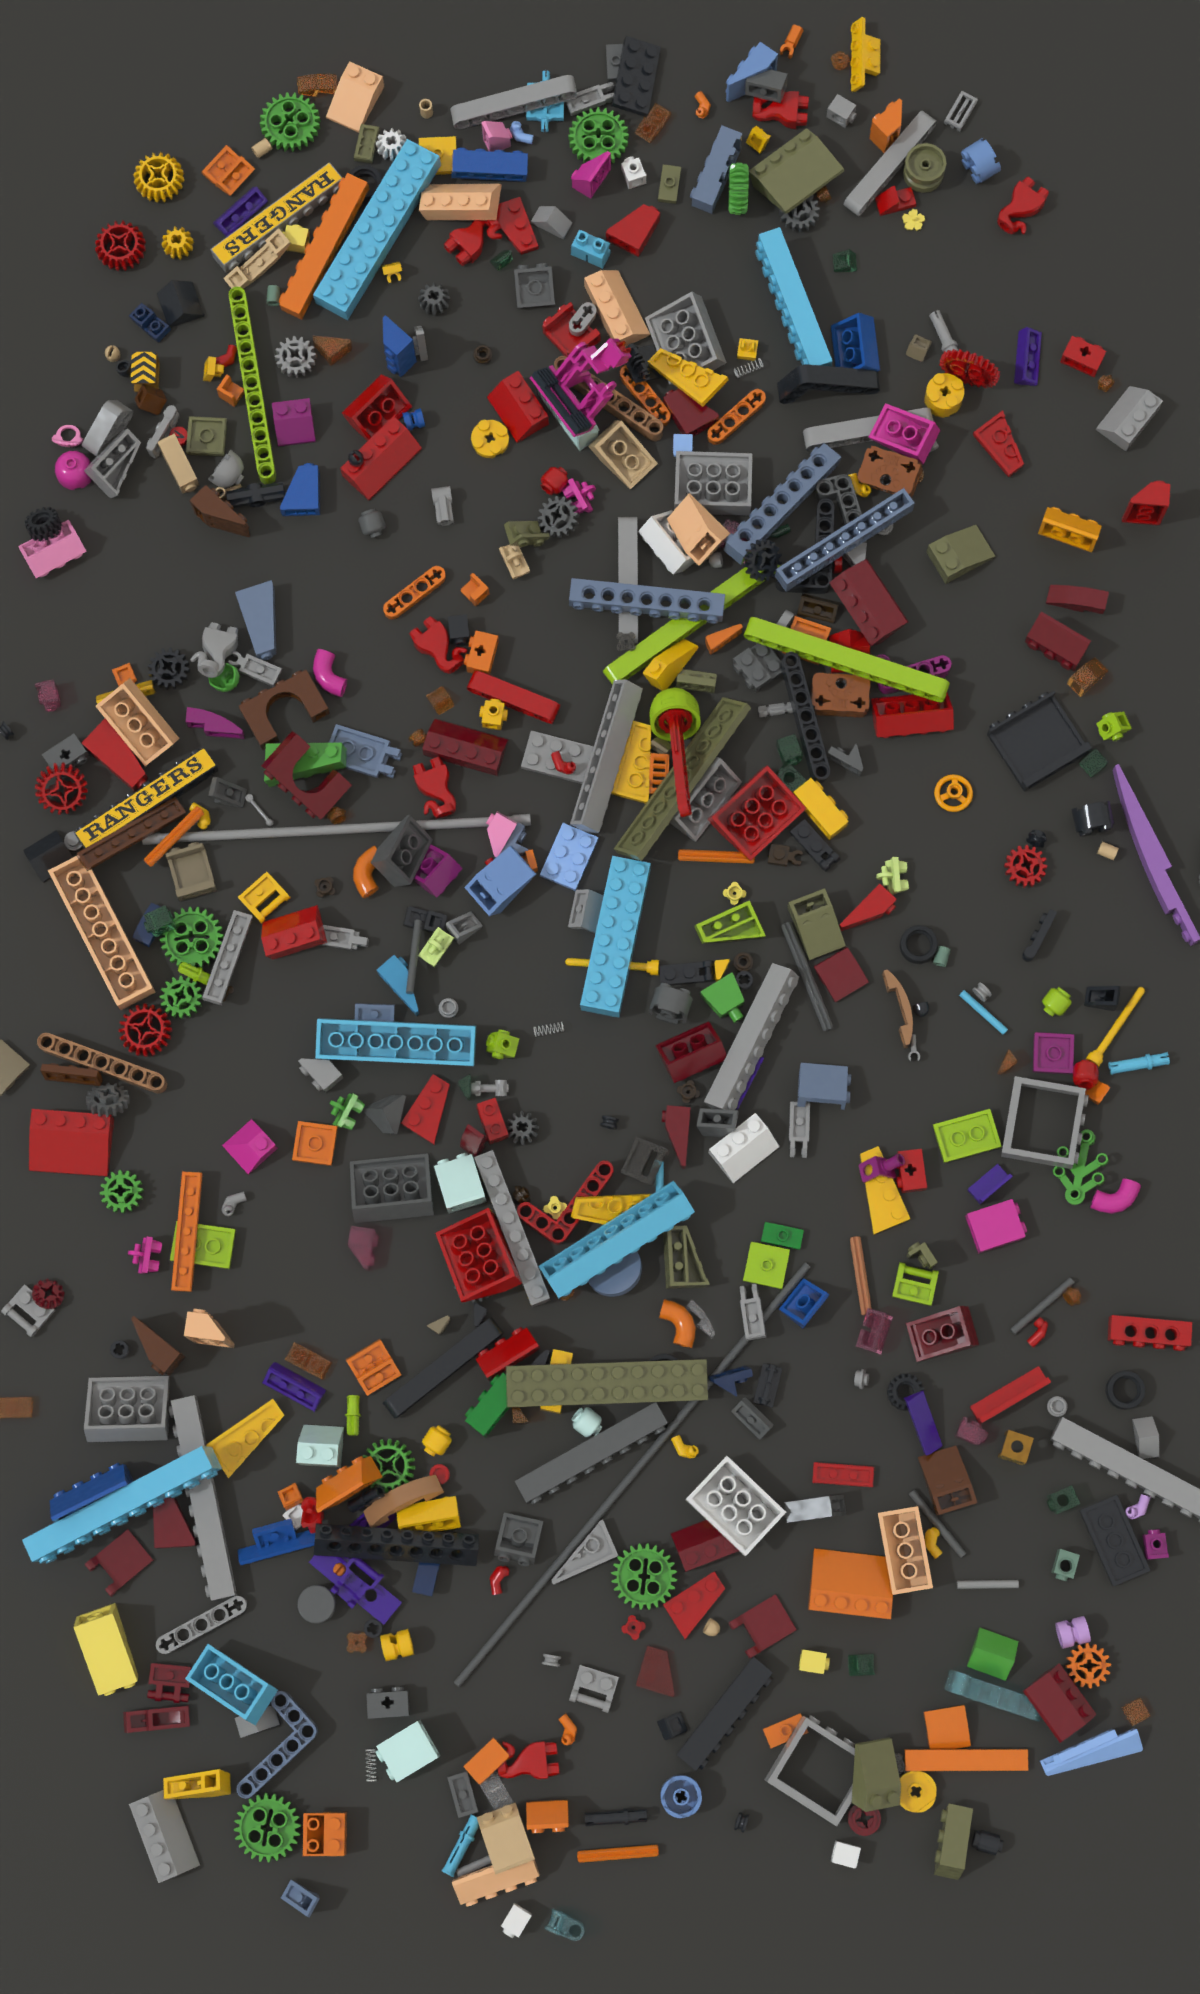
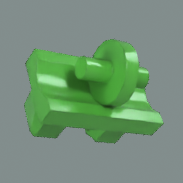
M349 1093L346 1100L341 1096L337 1102L331 1100L330 1105L334 1107L331 1114L337 1115L332 1125L352 1130L356 1120L348 1115L351 1110L360 1114L365 1104L357 1099L358 1096L354 1093Z

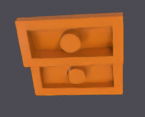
M226 145L205 167L202 174L219 189L231 196L251 175L255 168Z
M381 1339L346 1359L367 1396L401 1376L399 1369Z
M965 1705L923 1712L929 1749H958L971 1746Z

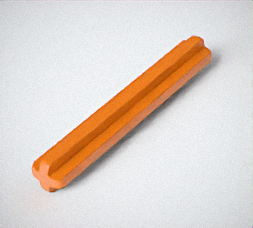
M196 806L144 858L145 863L152 867L204 815L203 810Z
M685 849L678 851V860L749 864L755 862V857L749 861L741 852Z
M658 1845L583 1850L577 1852V1860L581 1863L655 1857L659 1855Z

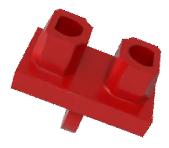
M306 1497L301 1503L303 1510L301 1525L303 1528L308 1527L310 1533H315L316 1523L322 1524L324 1519V1511L318 1513L316 1510L317 1501L314 1497Z

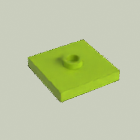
M751 1242L743 1281L782 1289L790 1250Z

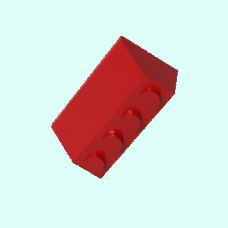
M393 416L358 450L363 454V464L359 467H354L350 465L348 460L340 468L342 477L370 501L422 450V447L410 431ZM353 455L357 461L360 460L356 455Z
M948 692L944 702H935L914 694L871 699L873 723L877 737L888 738L897 735L908 736L909 734L916 733L927 734L929 732L954 730L953 707Z

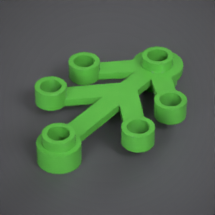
M1089 1129L1080 1132L1082 1133L1078 1163L1077 1165L1074 1163L1073 1168L1070 1169L1075 1176L1073 1184L1065 1175L1066 1171L1064 1168L1055 1166L1053 1169L1055 1177L1059 1178L1067 1189L1065 1198L1072 1205L1081 1204L1085 1199L1086 1192L1097 1185H1102L1105 1181L1103 1174L1097 1172L1093 1174L1092 1180L1082 1185L1084 1177L1100 1166L1107 1165L1109 1162L1107 1155L1100 1153L1097 1155L1096 1160L1086 1166L1089 1146L1093 1145L1096 1140L1095 1134ZM1085 1134L1090 1135V1138L1088 1140L1083 1139V1136ZM1065 1146L1059 1147L1057 1155L1068 1158V1148ZM1066 1150L1067 1153L1066 1155L1061 1156L1060 1151ZM1102 1156L1106 1157V1161H1105V1162H1103V1163H1100V1162H1099V1158H1100V1157H1102ZM1062 1169L1063 1173L1061 1175H1057L1056 1170ZM1096 1176H1101L1102 1180L1096 1182L1095 1178ZM1074 1191L1078 1192V1196L1076 1198H1073L1071 1196V1194Z

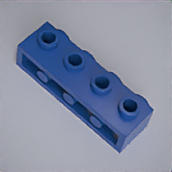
M466 148L453 150L452 178L526 182L528 153H523L522 151L510 153L503 150L491 152L485 149L472 151Z

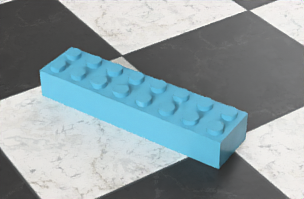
M781 228L759 234L758 242H756V257L758 261H762L763 275L769 279V290L776 297L775 305L777 310H781L783 315L781 316L783 326L789 330L788 338L790 343H794L796 348L794 353L797 361L800 360L802 365L832 366V358Z
M612 856L580 1003L582 1011L620 1017L649 881L651 863Z
M318 1018L315 1059L474 1066L477 1025Z
M672 1181L538 1267L557 1297L567 1296L574 1288L585 1285L590 1278L602 1274L612 1264L621 1262L626 1255L637 1252L645 1243H650L661 1233L670 1231L675 1224L689 1219L695 1211L682 1190Z

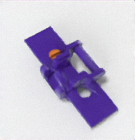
M314 1555L309 1561L313 1567L335 1584L330 1590L333 1594L340 1596L348 1603L351 1609L358 1603L383 1625L402 1603L379 1584L384 1575L377 1573L361 1558L349 1559L346 1557ZM353 1563L374 1580L371 1586L349 1569ZM368 1590H374L377 1594L376 1600L372 1602L367 1601L365 1593Z

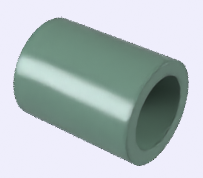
M268 286L267 305L278 306L280 304L281 288L279 286Z
M937 946L933 964L946 967L951 949Z

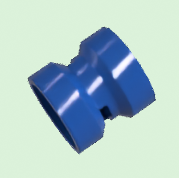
M421 408L416 409L412 413H402L405 427L409 431L415 427H425Z

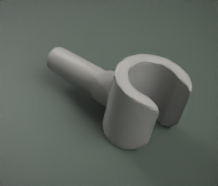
M915 1034L911 1037V1052L908 1054L909 1061H911L910 1056L912 1053L917 1054V1061L920 1059V1054L917 1052Z

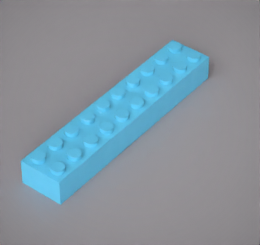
M409 139L405 141L314 292L313 297L316 304L346 320L350 318L419 203L421 193L430 185L441 166L439 155Z
M201 1446L22 1539L32 1562H39L40 1564L44 1562L46 1564L57 1559L56 1555L61 1553L67 1554L75 1550V1545L87 1544L93 1540V1536L98 1534L101 1536L110 1532V1527L115 1525L121 1526L127 1523L129 1517H138L146 1513V1508L152 1506L155 1508L164 1503L163 1499L175 1498L182 1494L181 1490L186 1488L192 1489L198 1486L200 1480L205 1478L209 1480L217 1476V1471L221 1470L222 1467L213 1448Z

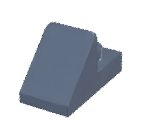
M520 823L516 825L502 852L509 846H512L520 856L525 855V851H528V849L518 844H522L527 835L524 825Z
M290 1880L281 1899L310 1918L320 1897L319 1894L309 1891L298 1882Z

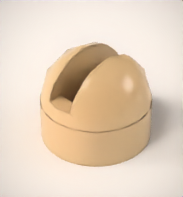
M110 345L105 349V356L108 361L116 362L119 360L121 353L116 346Z
M710 1618L703 1629V1633L708 1636H716L720 1632V1626L718 1622Z

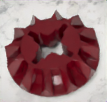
M48 1278L43 1281L40 1280L33 1287L32 1298L41 1308H56L64 1299L65 1292L62 1285H59L56 1280L52 1281ZM51 1288L52 1295H49L46 1299H44L46 1293L45 1291H48Z
M854 1805L848 1813L850 1828L856 1834L862 1836L875 1833L881 1823L879 1810L863 1811L866 1816H873L867 1820L866 1828L863 1822L856 1821L861 1817L862 1809Z

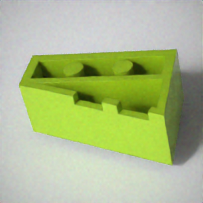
M750 900L694 926L702 944L763 938L766 936Z

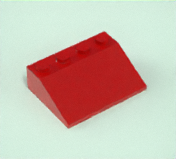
M767 765L759 770L707 820L727 841L751 861L807 808Z
M32 1109L29 1134V1171L108 1177L114 1118L111 1115L106 1117L105 1114L99 1117L98 1114Z
M490 1208L435 1233L462 1303L502 1293L522 1284L498 1219Z

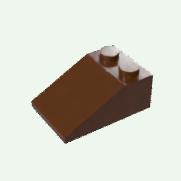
M133 1316L131 1320L148 1359L153 1363L151 1367L161 1375L165 1373L171 1375L185 1356L140 1319Z

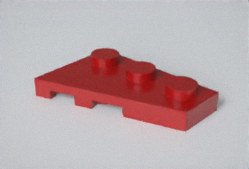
M517 197L500 203L496 219L501 225L500 229L517 251L522 255L539 249L521 198Z
M1003 410L973 432L976 440L1008 477L1024 466Z
M433 1074L406 1114L401 1125L435 1145L450 1084Z
M715 1571L663 1604L684 1639L687 1638L725 1590Z

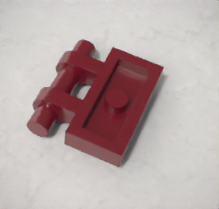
M151 1663L149 1684H155L156 1691L148 1690L147 1698L155 1699L158 1702H162V1700H170L173 1703L179 1704L180 1702H189V1694L182 1693V1687L190 1688L191 1683L185 1678L192 1667ZM164 1685L175 1686L174 1692H164Z

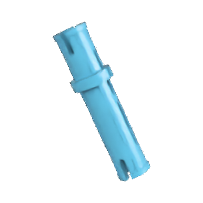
M1168 1052L1155 1055L1145 1054L1144 1057L1109 1062L1108 1066L1109 1070H1111L1110 1074L1113 1075L1144 1068L1150 1070L1152 1067L1169 1065L1170 1060L1167 1057Z
M470 1815L463 1831H460V1837L442 1869V1872L451 1877H454L471 1841L474 1842L475 1840L474 1835L479 1827L476 1816Z

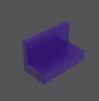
M997 1164L967 1190L981 1205L1013 1176L1011 1174L1007 1175Z

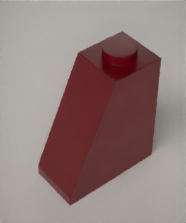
M680 389L670 390L663 397V403L670 411L671 418L681 434H693L694 437L709 429L719 420L717 412L706 405L702 407Z
M165 1498L162 1505L153 1508L154 1548L198 1545L176 1498Z

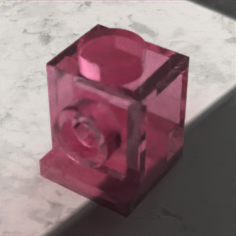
M54 679L35 683V687L39 692L38 699L40 705L43 704L46 711H54L57 707H61L58 687Z
M963 1417L955 1437L979 1446L981 1442L984 1443L988 1432L981 1428L982 1424L972 1420L968 1423V1418Z

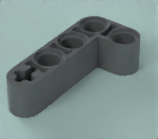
M848 475L833 476L822 479L817 483L816 498L819 501L822 499H836L844 526L849 523L850 518L856 519L862 515L852 480ZM844 483L847 487L840 488L838 484ZM826 488L829 490V492L822 493L820 489ZM848 500L852 502V505L846 506L843 502Z

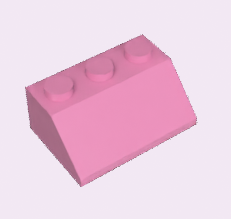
M69 520L62 523V529L58 530L59 533L57 535L53 534V538L48 537L46 541L44 539L42 541L31 539L18 546L35 578L44 577L49 571L61 568L66 562L78 559L83 553L87 552Z

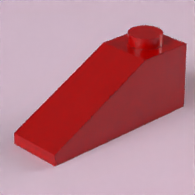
M879 884L839 925L840 930L844 931L881 918L885 914L889 915L896 908L894 904L897 899Z

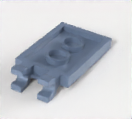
M335 725L329 743L342 742L347 748L346 769L378 778L380 773L394 778L396 773L394 767L388 766L386 763L389 757L400 761L402 756L400 749L390 747L391 742L389 740L341 725Z

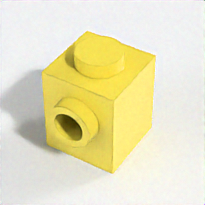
M286 225V230L282 232L291 242L287 251L305 254V248L310 241L309 229L303 228L300 225Z

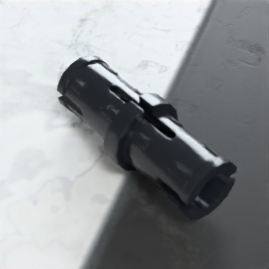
M377 1485L368 1491L361 1492L358 1497L348 1501V1509L355 1513L363 1507L371 1506L374 1501L385 1496L384 1488L381 1485Z

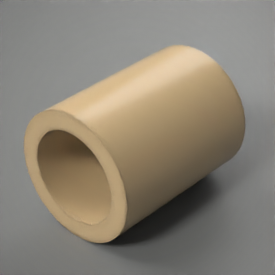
M429 99L421 100L419 103L420 114L423 118L428 119L433 115L432 102Z
M264 138L252 146L251 149L256 157L260 158L272 150V146Z
M1102 841L1097 854L1114 860L1119 848Z

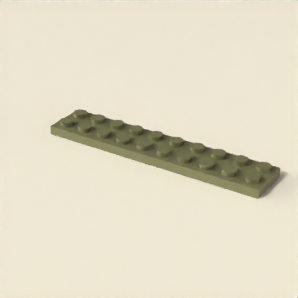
M722 697L686 747L685 754L690 794L699 780L702 779L706 770L714 762L716 756L724 748L726 742L735 733L739 724L746 717L751 709L747 703ZM674 767L671 768L615 846L614 850L618 854L642 861L653 844L659 839L663 830L669 825L671 819L678 811Z
M707 1359L505 1366L507 1407L708 1400Z

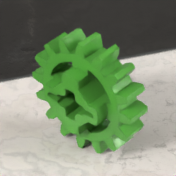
M180 976L179 980L172 977L173 982L170 984L166 981L165 983L168 987L161 988L164 995H160V999L165 1000L161 1003V1006L167 1007L165 1010L167 1014L172 1011V1017L174 1018L177 1014H179L181 1019H183L184 1014L191 1017L190 1012L197 1013L196 1006H202L199 1000L203 999V996L198 994L202 989L200 987L196 988L198 983H191L190 977H187L186 981L183 976ZM190 988L194 992V998L189 995ZM184 994V996L186 997L185 999L181 998V1000H179L177 998L178 995L182 996ZM169 997L174 1000L173 1007L169 1003Z
M121 1170L118 1171V1175L111 1172L112 1178L105 1177L104 1179L107 1183L101 1184L104 1191H101L100 1195L105 1196L101 1201L103 1203L108 1202L106 1206L108 1209L114 1207L113 1212L115 1213L120 1209L121 1213L125 1214L127 1208L132 1212L133 1205L139 1206L136 1201L138 1199L143 1200L139 1193L144 1192V1189L138 1187L142 1182L140 1180L135 1181L137 1179L135 1174L130 1177L129 1171H126L125 1175H123ZM125 1179L131 1181L134 1187L127 1186ZM116 1181V1184L113 1186V1188H110L111 1185ZM121 1188L126 1190V1192H123V1196L118 1194ZM131 1196H133V1198L131 1199V1201H129V1202L127 1203V1200H128ZM110 1197H116L118 1204L113 1203Z

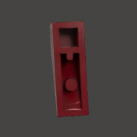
M667 1105V1110H662V1122H665V1129L682 1169H685L691 1107Z

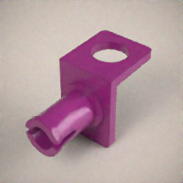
M897 1153L889 1159L874 1156L859 1164L862 1182L866 1183L878 1176L896 1178L894 1169L905 1164L904 1157ZM868 1165H871L872 1173L867 1176L865 1169Z

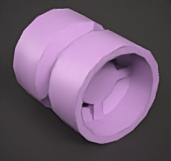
M1084 1616L1073 1618L1070 1623L1067 1620L1055 1623L1062 1649L1074 1646L1075 1642L1078 1644L1091 1642L1089 1628Z

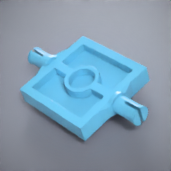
M542 71V81L549 80L550 71H547V77L546 72ZM564 102L527 111L526 119L527 121H540L541 132H544V126L545 132H548L550 121H564Z

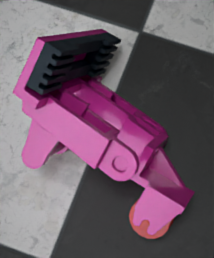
M609 338L598 350L595 346L586 348L587 344L581 342L572 350L557 370L551 365L534 371L530 377L531 381L573 437L590 432L594 428L596 422L593 419L612 398V391L617 386L615 381H611L607 385L604 383L597 385L591 378V373L587 370L592 367L599 374L608 371L611 367L616 368L627 363L632 356L630 355L631 348H625L626 341L621 342L618 338ZM585 381L591 390L580 403L569 388Z

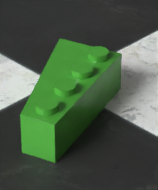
M342 742L307 743L311 747L295 764L293 780L346 768L347 748ZM281 743L266 744L265 761ZM264 774V782L269 787L279 784L275 778L270 780Z

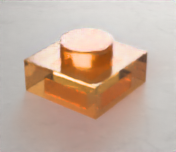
M1140 1697L1121 1707L1131 1726L1150 1717Z

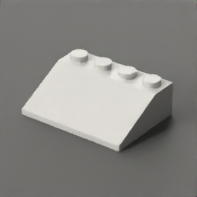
M728 1456L686 1498L744 1556L756 1546L786 1513Z

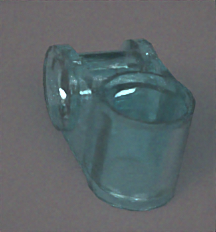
M552 1908L551 1918L544 1929L573 1941L580 1940L585 1934V1925L566 1913ZM572 1925L580 1926L581 1934L579 1936L571 1934L570 1927Z

